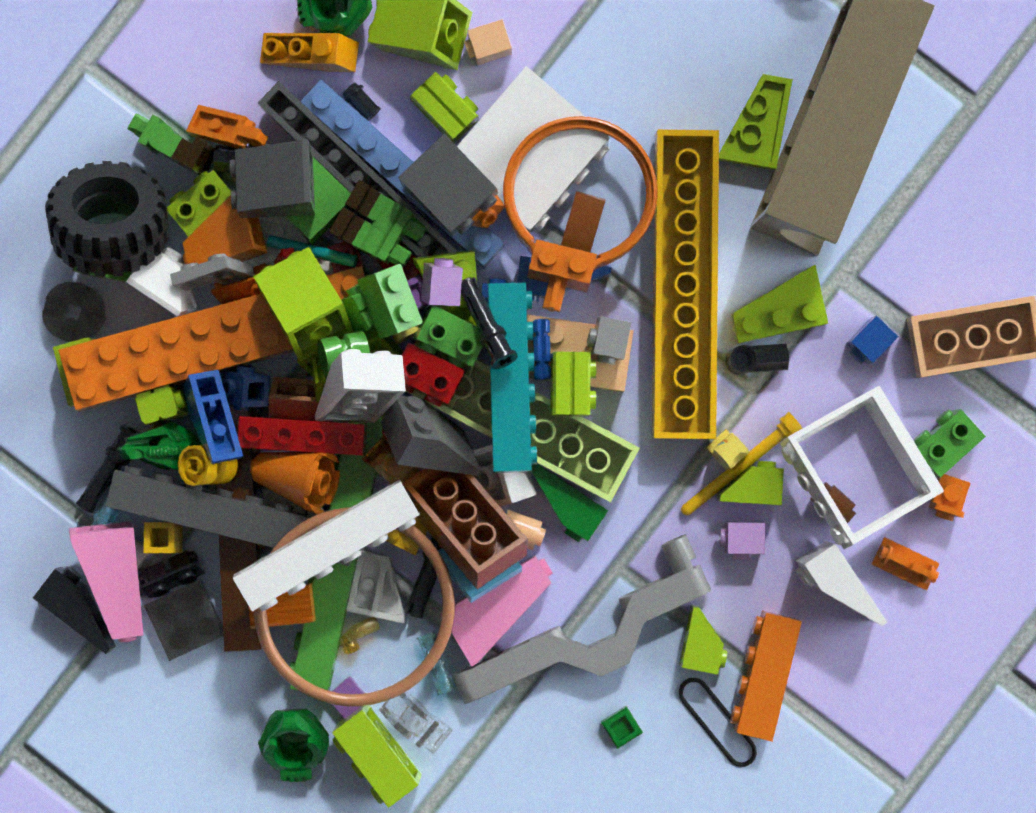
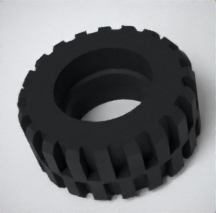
M102 161V164L94 165V162L88 163L82 169L76 167L69 171L67 177L62 176L55 183L56 187L53 186L47 196L45 212L53 250L59 258L63 259L66 265L71 268L76 266L77 271L88 275L91 272L96 277H105L107 274H113L114 277L123 276L124 272L130 271V273H134L140 270L141 265L147 266L153 262L155 256H158L165 248L164 244L168 241L169 223L165 192L149 173L146 175V171L137 166L132 168L128 163L119 162V164H112L111 161ZM114 213L128 216L122 221L111 224L88 222L91 218L102 214Z

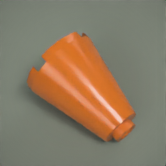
M261 452L257 457L253 458L250 464V473L255 482L315 514L324 512L321 509L324 504H331L340 478V471H336L334 462L339 463L338 458L330 453Z

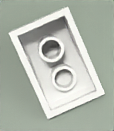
M348 349L341 352L331 364L315 414V421L375 423L405 392L402 355H391L389 351H377L373 354L361 353L357 349Z
M824 541L795 560L799 566L795 571L805 585L808 584L810 588L818 589L881 626L888 623L835 543Z

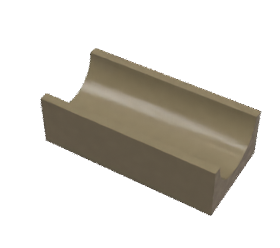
M846 0L781 151L777 169L771 175L750 229L815 256L819 255L824 240L833 244L837 243L935 5L923 0Z

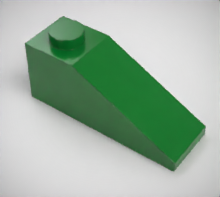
M539 464L531 465L533 475L560 522L567 527L564 533L577 542H580L582 538L589 541L608 510Z

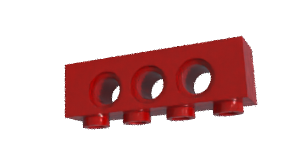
M239 416L238 440L241 448L361 456L366 454V424Z

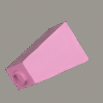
M132 521L69 528L72 546L112 640L118 639L119 642H130L136 640L137 636H144Z
M536 555L524 561L520 564L522 572L472 603L466 597L455 602V615L451 633L471 667L483 658L551 584L548 576L552 575L553 572L544 558L538 560Z

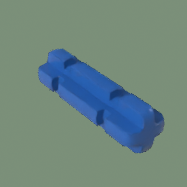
M536 319L533 321V333L536 335L533 338L534 362L536 363V366H534V378L536 380H548L551 377V366H549L551 348L550 336H548V333H550V321L548 319Z

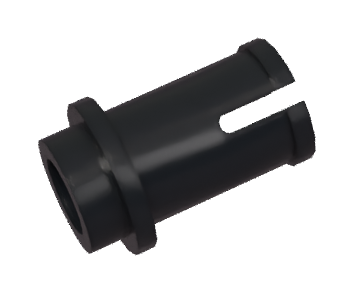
M354 82L342 95L346 98L345 101L347 103L350 102L367 121H370L381 108L363 91V85H358Z

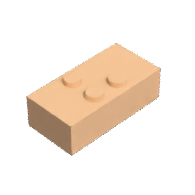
M1035 296L911 316L906 319L916 378L1036 358Z
M527 314V322H533L536 319H548L550 321V333H548V336H550L551 353L555 351L591 352V347H587V339L590 328L595 329V324ZM630 330L624 360H616L615 365L597 362L598 356L591 355V360H596V378H590V388L617 392L625 391L634 330ZM528 340V353H534L533 340ZM529 371L530 379H535L534 371Z

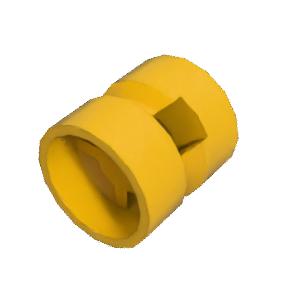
M203 445L186 447L181 452L178 460L179 474L182 480L191 486L228 483L233 480L238 468L237 459L211 464Z

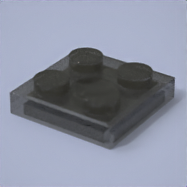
M202 579L144 605L169 661L223 637L222 622Z

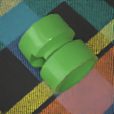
M363 331L344 334L341 340L337 336L318 339L319 362L326 379L332 362L341 352L348 349H357L361 353H370L368 341Z

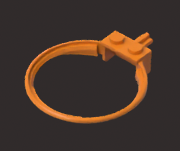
M574 116L548 122L531 132L518 145L508 162L503 182L506 214L515 235L531 254L527 278L548 283L542 308L548 309L550 312H560L566 288L587 293L592 273L596 269L613 263L627 254L644 236L653 219L657 205L658 187L652 163L642 146L629 133L608 121L593 117ZM588 129L614 138L631 152L644 176L646 202L637 227L621 244L598 256L594 253L538 239L535 242V238L523 225L516 209L514 184L522 160L538 142L560 131Z

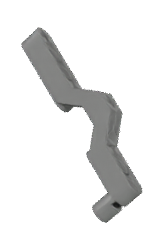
M686 534L661 545L673 573L627 593L618 599L623 612L615 633L592 644L585 645L566 638L561 627L557 626L486 658L474 666H469L452 675L464 704L480 699L560 661L599 676L629 664L644 622L711 591L701 566L693 567L690 561L696 555Z

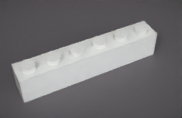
M399 479L234 574L233 580L251 611L260 608L261 612L278 603L276 597L285 592H288L289 596L293 595L306 586L304 581L315 576L318 580L334 570L332 565L342 559L345 564L361 555L359 551L361 548L368 544H371L373 548L389 539L387 533L396 528L401 532L416 523L415 517L420 514Z

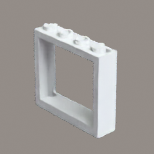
M880 386L875 387L797 431L780 443L784 459L788 464L794 466L798 473L797 479L799 484L805 491H809L815 501L813 505L816 512L821 518H825L831 528L830 534L836 544L841 545L843 549L856 544L944 492ZM865 406L919 495L853 533L799 443Z

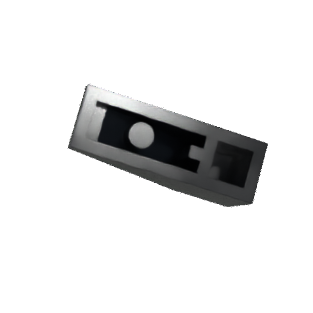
M68 566L66 568H55L33 596V599L105 654L113 651L116 645L87 585L80 580L82 576Z

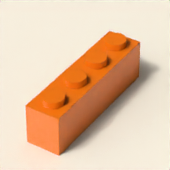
M762 610L760 617H755L752 627V634H756L754 645L748 646L745 656V664H749L746 676H741L738 684L737 693L741 694L739 706L734 705L730 718V723L734 724L733 729L736 733L773 742L802 621L799 619Z

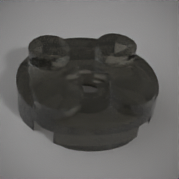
M69 281L61 283L50 290L45 298L46 302L44 309H42L43 322L53 336L66 342L94 337L106 321L105 305L102 297L94 288L84 283ZM71 304L81 308L80 317L77 320L73 317L68 318L66 315L70 312L69 306Z

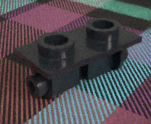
M185 550L168 558L171 567L169 570H166L165 564L162 561L143 569L142 573L138 575L141 584L139 589L149 598H156L166 595L174 587L195 582L199 576L206 573L196 563L199 559L194 550L191 552Z

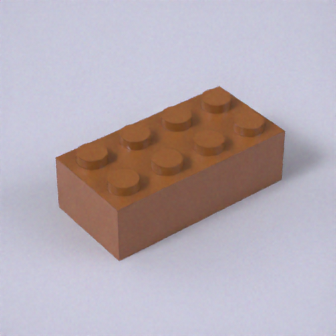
M425 468L402 483L420 514L417 516L419 521L477 590L527 556L528 538L473 475Z

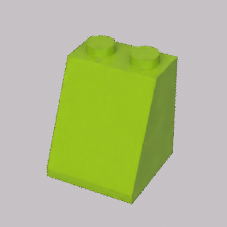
M376 0L377 8L373 22L369 27L368 43L384 52L458 70L464 41L466 40L467 30L473 13L471 10L457 0Z
M309 247L302 251L293 252L287 259L275 265L267 266L259 274L253 276L259 291L299 362L318 352V339L337 336L339 339H342L344 334L354 332L342 300Z

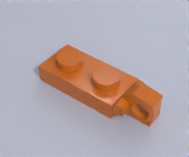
M202 105L197 106L186 130L191 137L198 136L203 140L238 149L239 147L242 149L246 148L247 144L255 147L264 146L269 138L261 132V129L255 128V122L250 121L246 116Z

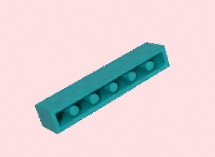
M488 283V306L497 324L506 330L505 338L511 350H515L518 355L512 364L501 369H493L490 364L493 473L531 472V465H537V446H531L530 434H536V415H530L529 403L535 402V384H529V371H534V353H528V340H533V322H527V310L532 309V291H526V283Z

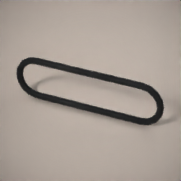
M688 678L683 681L679 688L681 702L723 754L735 766L746 767L752 764L756 758L757 749L749 736L741 734L751 746L752 756L746 762H738L733 759L683 696L684 687L688 683H699L730 720L731 714L704 681L698 678Z

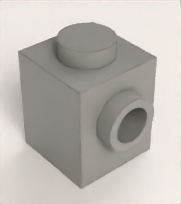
M602 316L597 318L595 329L590 328L587 339V347H591V355L598 356L597 362L615 365L616 360H624L631 322Z

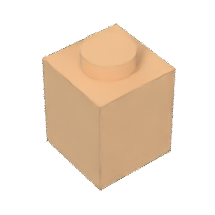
M503 19L467 30L469 40L464 41L469 59L475 57L477 66L512 55V47Z

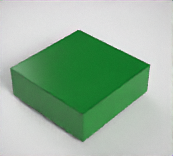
M627 706L601 721L617 749L643 733Z

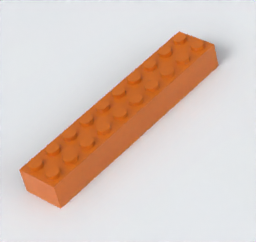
M362 266L326 275L341 300L348 296L347 289L358 284V279L365 277ZM262 294L58 350L75 410L78 412L132 398L136 394L154 391V389L166 385L175 386L185 383L188 375L213 370H219V373L224 370L235 369L237 365H249L293 352Z

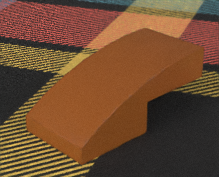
M576 191L562 239V246L591 252L606 199Z

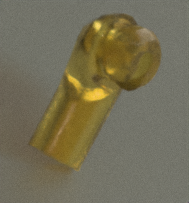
M370 617L353 624L340 638V646H343L345 654L349 655L359 650L360 646L356 641L357 639L380 630L377 619Z

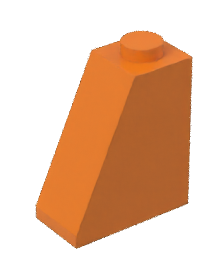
M231 195L182 243L185 252L183 254L185 264H201L207 262L208 257L215 254H226L230 258L239 259L241 262L267 253L259 217L240 218L237 209H232Z

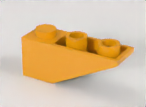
M263 33L260 63L326 72H355L359 42L340 33Z

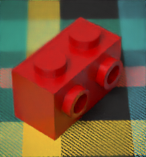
M408 343L402 354L405 390L413 393L416 388L426 393L424 400L438 407H441L443 402L450 405L466 371Z

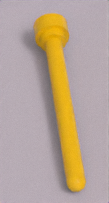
M787 412L779 419L780 423L776 425L777 429L751 449L750 453L742 458L732 469L725 470L683 504L681 512L684 515L692 514L784 438L803 429L790 412Z

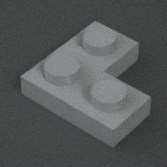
M226 254L212 255L208 257L207 262L201 264H185L180 267V271L170 274L172 286L187 291L212 282L228 285L255 276L253 266L241 262L239 259L230 258Z

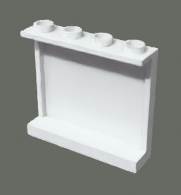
M526 66L457 147L493 183L498 190V197L504 204L503 182L505 171L518 145L531 132L548 122L584 115ZM588 129L560 131L538 142L526 154L516 174L514 199L518 215L529 233L534 229L540 231L551 218L547 213L555 205L557 208H560L570 196L567 190L575 182L577 185H580L590 173L587 169L594 159L599 162L610 149L607 146L610 139L608 135Z

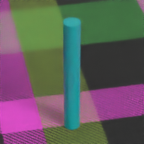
M269 235L267 239V247L279 250L294 248V251H302L309 247L316 259L353 268L356 267L358 256L332 249L274 235Z

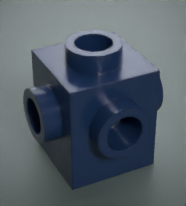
M237 365L236 370H224L222 384L227 401L233 404V409L251 411L252 407H268L270 376L255 372V367L249 365Z

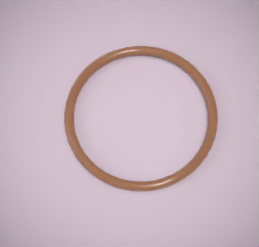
M351 507L326 511L303 521L290 530L277 543L271 553ZM411 526L401 531V533L414 541L428 557L438 577L442 594V618L439 632L431 650L422 663L403 680L375 692L344 694L325 690L303 679L285 662L271 637L266 610L261 612L260 608L254 610V619L260 644L272 666L290 685L321 702L340 706H367L388 701L405 693L418 684L433 669L446 648L453 628L455 615L454 589L451 576L439 551L415 526Z

